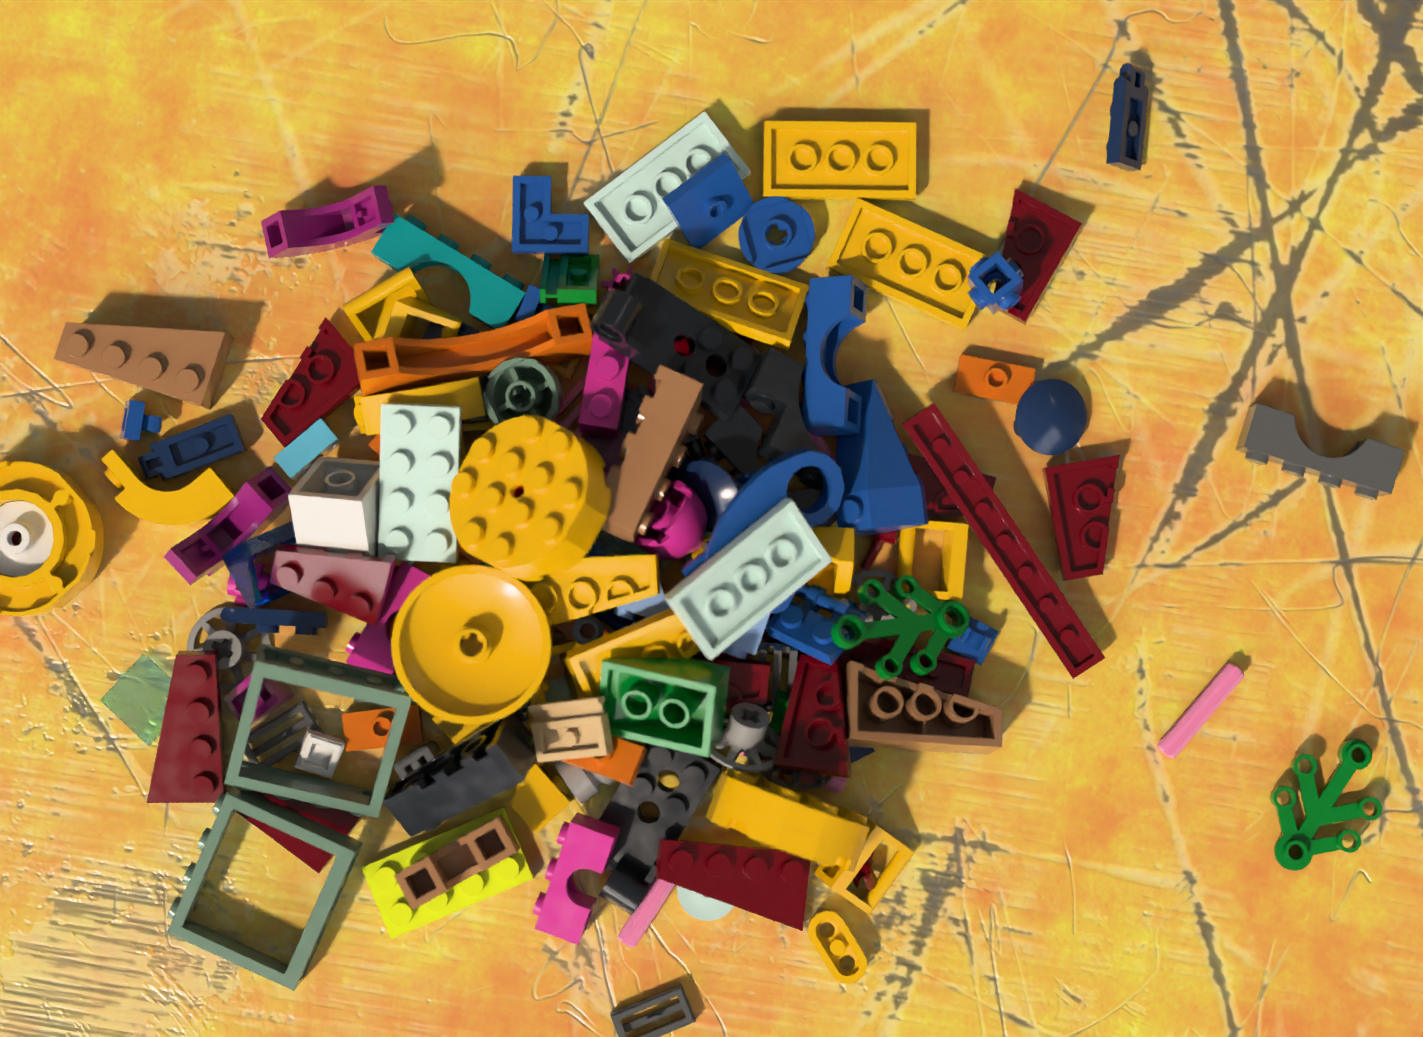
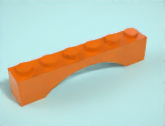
M581 303L547 309L517 323L472 335L439 339L389 337L355 343L353 347L362 397L490 374L503 361L517 357L533 358L547 364L590 356L593 335L586 305Z

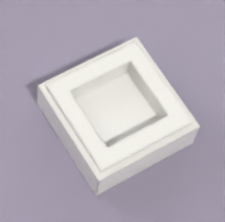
M307 729L294 763L295 768L332 779L345 746V741Z

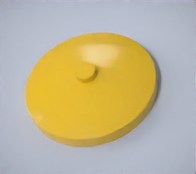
M463 565L445 569L430 576L409 594L401 606L394 623L391 649L396 674L405 691L420 707L440 719L469 725L499 720L522 707L535 694L546 675L551 658L552 643L550 626L543 607L535 595L522 582L495 568Z

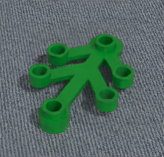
M903 575L894 581L892 592L895 597L885 591L883 585L878 580H867L858 588L860 601L866 605L877 604L894 618L863 622L855 615H844L832 625L831 637L833 642L843 649H851L860 644L864 639L900 634L890 652L880 658L875 665L876 673L881 679L891 680L901 673L902 662L920 632L934 630L925 648L915 653L910 659L911 669L916 674L926 675L933 671L937 665L936 658L948 638H957L967 630L970 620L967 608L958 601L945 600L940 602L920 587L917 580L911 575ZM902 582L908 585L909 593L904 592L902 589ZM867 587H871L875 591V598L867 593ZM911 598L929 614L917 615L899 600L907 601ZM945 615L952 619V625L947 622ZM841 628L847 630L849 640L842 635ZM920 656L926 659L927 668L920 664ZM885 661L893 666V673L886 670Z
M1347 739L1341 743L1337 752L1340 765L1319 797L1314 779V774L1317 770L1315 758L1308 754H1298L1292 759L1291 769L1297 775L1306 817L1297 829L1292 807L1296 803L1295 792L1286 786H1277L1271 791L1270 800L1276 807L1282 834L1275 842L1274 856L1282 867L1297 871L1308 866L1313 855L1337 850L1352 853L1359 849L1361 837L1356 831L1351 829H1341L1336 833V836L1312 839V837L1322 825L1356 818L1375 820L1381 815L1382 805L1380 801L1369 796L1361 797L1354 803L1333 807L1355 771L1366 768L1372 760V750L1365 741ZM1359 747L1363 752V757L1360 761L1355 762L1352 759L1351 753L1355 748ZM1306 758L1310 763V768L1307 772L1302 773L1298 768V763L1301 759ZM1285 790L1289 794V800L1286 804L1281 805L1277 800L1279 792ZM1368 801L1374 804V811L1370 815H1366L1363 812V806ZM1350 833L1353 836L1354 842L1350 847L1345 848L1342 844V838ZM1294 844H1297L1301 850L1297 858L1289 856V848Z

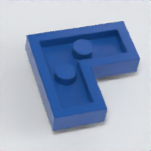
M513 176L512 253L589 254V214H552L551 176Z

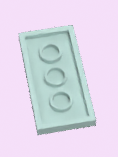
M704 111L583 203L625 260L631 265L679 229L662 198L722 153H725L732 161L741 180L749 176L751 171Z
M383 402L381 404L378 558H382L385 554L395 555L397 560L456 563L458 561L459 541L455 536L450 520L449 500L452 480L458 474L461 466L462 406Z
M784 498L663 597L705 657L712 660L825 568L832 560L793 500Z

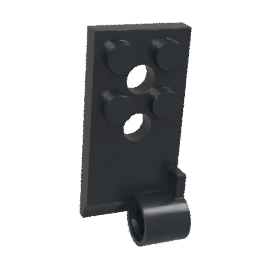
M636 272L632 273L623 291L616 289L608 290L590 324L591 329L599 336V340L654 376L659 366L662 365L702 383L701 406L724 421L731 419L763 356V353L652 279L643 277ZM677 336L687 341L689 345L687 356H681L676 352L674 341ZM708 357L718 361L720 365L718 377L711 376L706 370V360Z
M649 743L644 744L643 747L647 752L633 787L621 783L599 818L601 821L621 828L610 862L606 867L612 873L600 891V897L632 916L655 878L659 838L678 840L723 766L711 757L708 758ZM663 770L674 771L679 777V785L672 788L664 786L660 782L659 773ZM645 801L654 802L660 809V816L654 819L646 818L640 811V804Z

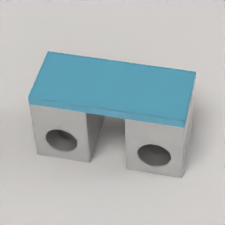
M320 418L273 458L291 479L297 481L313 465L311 461L320 454L328 455L343 441L330 425Z

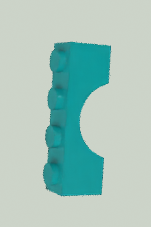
M397 214L393 215L394 223L385 228L371 251L376 259L397 272L407 267H410L414 274L428 267L451 269L460 274L468 284L470 290L469 313L474 319L492 330L514 323L526 294L522 291L525 286L522 282L507 273L504 274L503 278L489 271L492 265L474 253L470 259L457 251L460 245L447 236L440 234L436 239L425 232L427 225L414 216L407 214L404 219Z

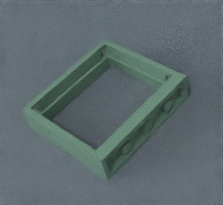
M260 643L224 784L233 785L242 791L255 790L272 794L274 797L282 800L295 799L308 802L318 808L331 807L349 811L358 817L371 816L378 818L412 698L405 691L397 675ZM263 678L395 708L373 790L242 761Z
M234 787L226 795L221 793L213 807L212 814L217 817L212 828L207 827L198 842L197 849L202 852L197 863L192 862L183 877L182 883L187 885L182 898L176 897L170 907L167 918L172 921L167 933L295 991L304 980L363 842L251 791H242ZM235 810L336 856L289 965L189 919Z

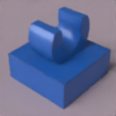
M529 284L515 321L525 320L555 307L540 303V288Z
M126 401L120 439L139 441L141 431L160 433L162 417L145 415L146 402Z
M970 616L969 625L965 633L957 638H950L946 648L966 659L975 660V663L978 665H982L999 631Z

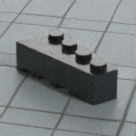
M515 712L499 720L492 721L431 761L426 762L415 771L410 772L407 776L394 782L387 792L383 803L410 837L422 831L430 832L443 821L524 782L529 770L535 764L536 751L533 735Z

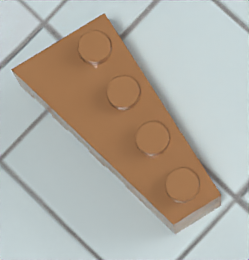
M66 322L54 359L79 369L211 410L234 338L226 332Z
M662 365L659 366L654 376L656 379L654 397L651 398L645 395L639 408L640 413L636 421V427L639 429L637 433L633 431L628 432L618 457L622 463L620 466L615 464L612 466L605 481V486L611 489V500L608 516L601 530L631 544H634L639 533L644 536L647 533L654 518V514L650 510L656 500L662 502L671 484V480L667 479L672 467L679 469L688 450L684 443L689 434L694 436L697 434L705 414L700 413L703 384Z
M854 661L848 662L841 668L849 747L989 755L1002 747V708L958 694L951 695L935 690L933 686L923 683L916 684L897 678V676L891 680H883L877 675L875 670L866 668L863 664Z

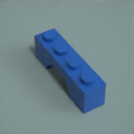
M853 275L811 278L809 292H807L805 297L808 320L807 328L803 334L806 357L805 366L801 374L804 394L803 403L800 405V412L807 431L818 437L860 435L862 397L843 386L836 370V356L842 341L854 328L866 322L867 285Z

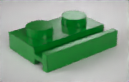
M545 254L540 284V303H546L547 298H558V303H568L569 305L585 303V305L597 304L600 255L562 254L561 259H551L550 254Z

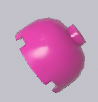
M679 480L671 481L663 501L656 500L650 510L654 514V518L645 536L639 533L634 542L649 554H659V559L663 560L678 559L690 552L696 551L704 541L708 520L704 503L697 493Z

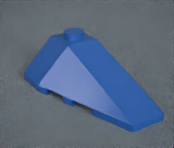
M871 379L844 385L845 388L862 397L860 435L837 436L836 464L843 467L841 472L845 486L840 507L836 510L837 527L854 528V536L863 537L928 525L924 485L919 474H915L907 457L910 453L906 444L899 439L893 425V415L877 380Z

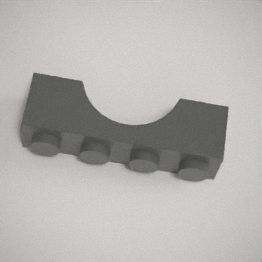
M1258 403L1248 407L1235 449L1245 453L1244 459L1252 463L1267 465L1268 461L1282 465L1281 471L1298 477H1304V473L1319 477V484L1340 489L1341 484L1355 488V495L1369 500H1377L1378 496L1392 494L1405 450L1365 439L1358 441L1349 452L1339 458L1324 457L1311 451L1302 442L1297 433L1295 416L1293 414Z

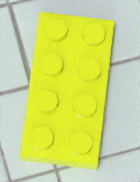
M505 806L361 867L390 939L534 879V874ZM502 814L520 846L518 852L488 869L476 873L445 893L412 910L394 875Z

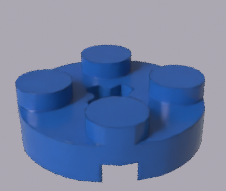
M780 196L767 197L754 203L744 215L738 233L739 246L745 259L753 267L773 274L788 273L800 267L809 257L815 239L814 224L808 212L802 206H798L795 202ZM777 226L779 231H786L787 237L782 239L781 245H775L773 241H767L765 236L770 234V227Z

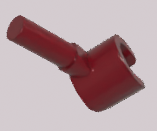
M898 530L874 534L871 547L860 565L862 569L869 570L881 548L882 542L894 545Z
M874 851L852 880L856 888L859 885L860 879L864 876L868 890H872L877 884V877L871 868Z

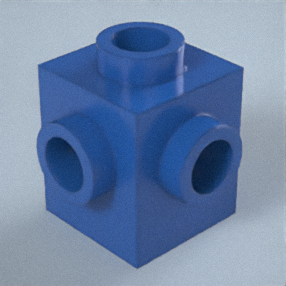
M998 251L990 258L987 256L983 257L969 270L968 284L971 290L967 294L980 310L987 307L993 315L1000 309L1006 312L1022 298L1019 293L1023 291V280L1021 279L1024 276L1023 272L1011 258L1005 260ZM992 283H1000L1003 286L994 294L989 290V286Z

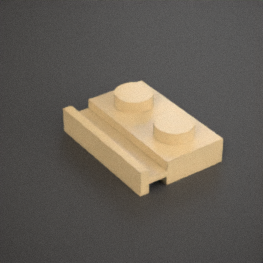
M605 695L537 703L528 706L529 712H532L534 722L531 724L537 763L602 756L613 753L608 713L604 712L603 706Z

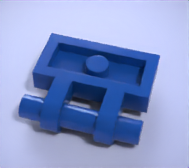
M804 584L794 592L795 596L804 599L801 605L791 601L789 607L784 611L774 614L766 624L767 635L832 666L845 650L833 642L831 637L832 625L838 619L848 614L855 615L865 622L867 612L857 608L856 603L847 598L840 600L827 594V589L817 584L812 586ZM820 608H823L833 613L830 618H826L817 612ZM841 628L842 635L849 640V633Z

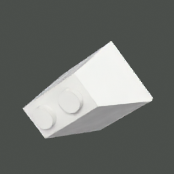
M318 457L288 494L297 545L326 548L331 553L348 554L350 551L364 552L365 556L378 557L380 461Z

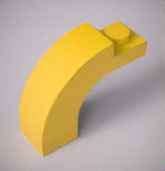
M479 377L458 379L362 397V394L354 396V417L359 425L360 433H366V435L380 434L381 404L383 402L462 406V420L485 415Z
M112 449L101 458L108 467L104 471L108 479L119 489L122 486L125 487L114 499L131 514L152 523L172 527H189L204 524L219 514L237 494L221 473L211 467L186 487L164 492L151 486L122 452Z

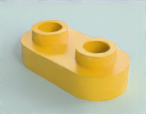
M821 910L815 913L808 922L807 932L829 972L841 983L851 984L859 981L866 972L867 959L845 921L838 913L832 910ZM829 922L834 926L832 934L824 936L819 932L821 924ZM849 955L853 957L854 964L851 968L844 969L840 966V959L843 956Z

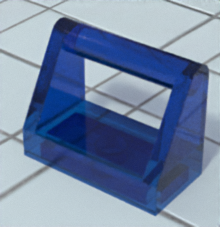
M293 521L245 540L222 556L244 601L252 610L292 593L275 584L259 590L254 560L276 551L282 544L297 545Z

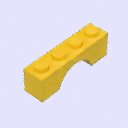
M436 716L432 718L454 744L489 724H458ZM535 756V764L529 770L525 781L517 785L510 806L532 831L537 834L572 802V799L568 795L571 790L563 778L557 773L552 777L542 766L546 762L537 763V757Z

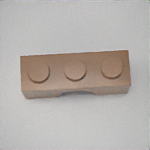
M501 814L400 870L394 877L412 910L467 878L488 869L518 852L520 846Z

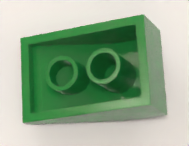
M604 658L601 666L599 696L605 695L603 706L604 712L608 713L611 735L709 758L723 737L730 667L690 658Z

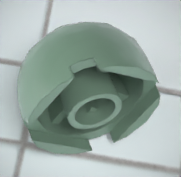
M517 357L503 361L491 371L488 377L489 381L486 391H484L483 401L486 412L495 425L515 417L528 415L542 416L553 422L562 408L563 389L559 377L551 367L537 359Z

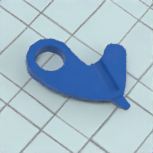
M806 448L788 451L765 464L744 484L730 501L715 527L706 551L693 558L682 568L681 571L687 578L774 506L784 498H787L788 482L792 475L802 467L811 465L818 468L823 479V489L815 504L799 511L810 527L825 523L840 507L845 489L841 468L829 455ZM794 593L773 609L771 613L776 614L789 607Z

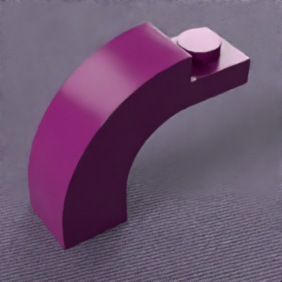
M375 185L349 199L331 205L309 209L280 210L262 220L261 225L268 257L280 258L324 252L382 235L385 227L394 223L393 206L389 199L386 185Z
M269 466L246 481L235 497L219 514L198 531L170 548L164 558L189 585H192L205 575L210 577L243 551L280 515L290 503L288 494L292 489Z

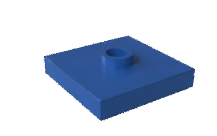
M722 153L662 198L688 244L698 249H701L741 219L754 204L732 161L725 153Z

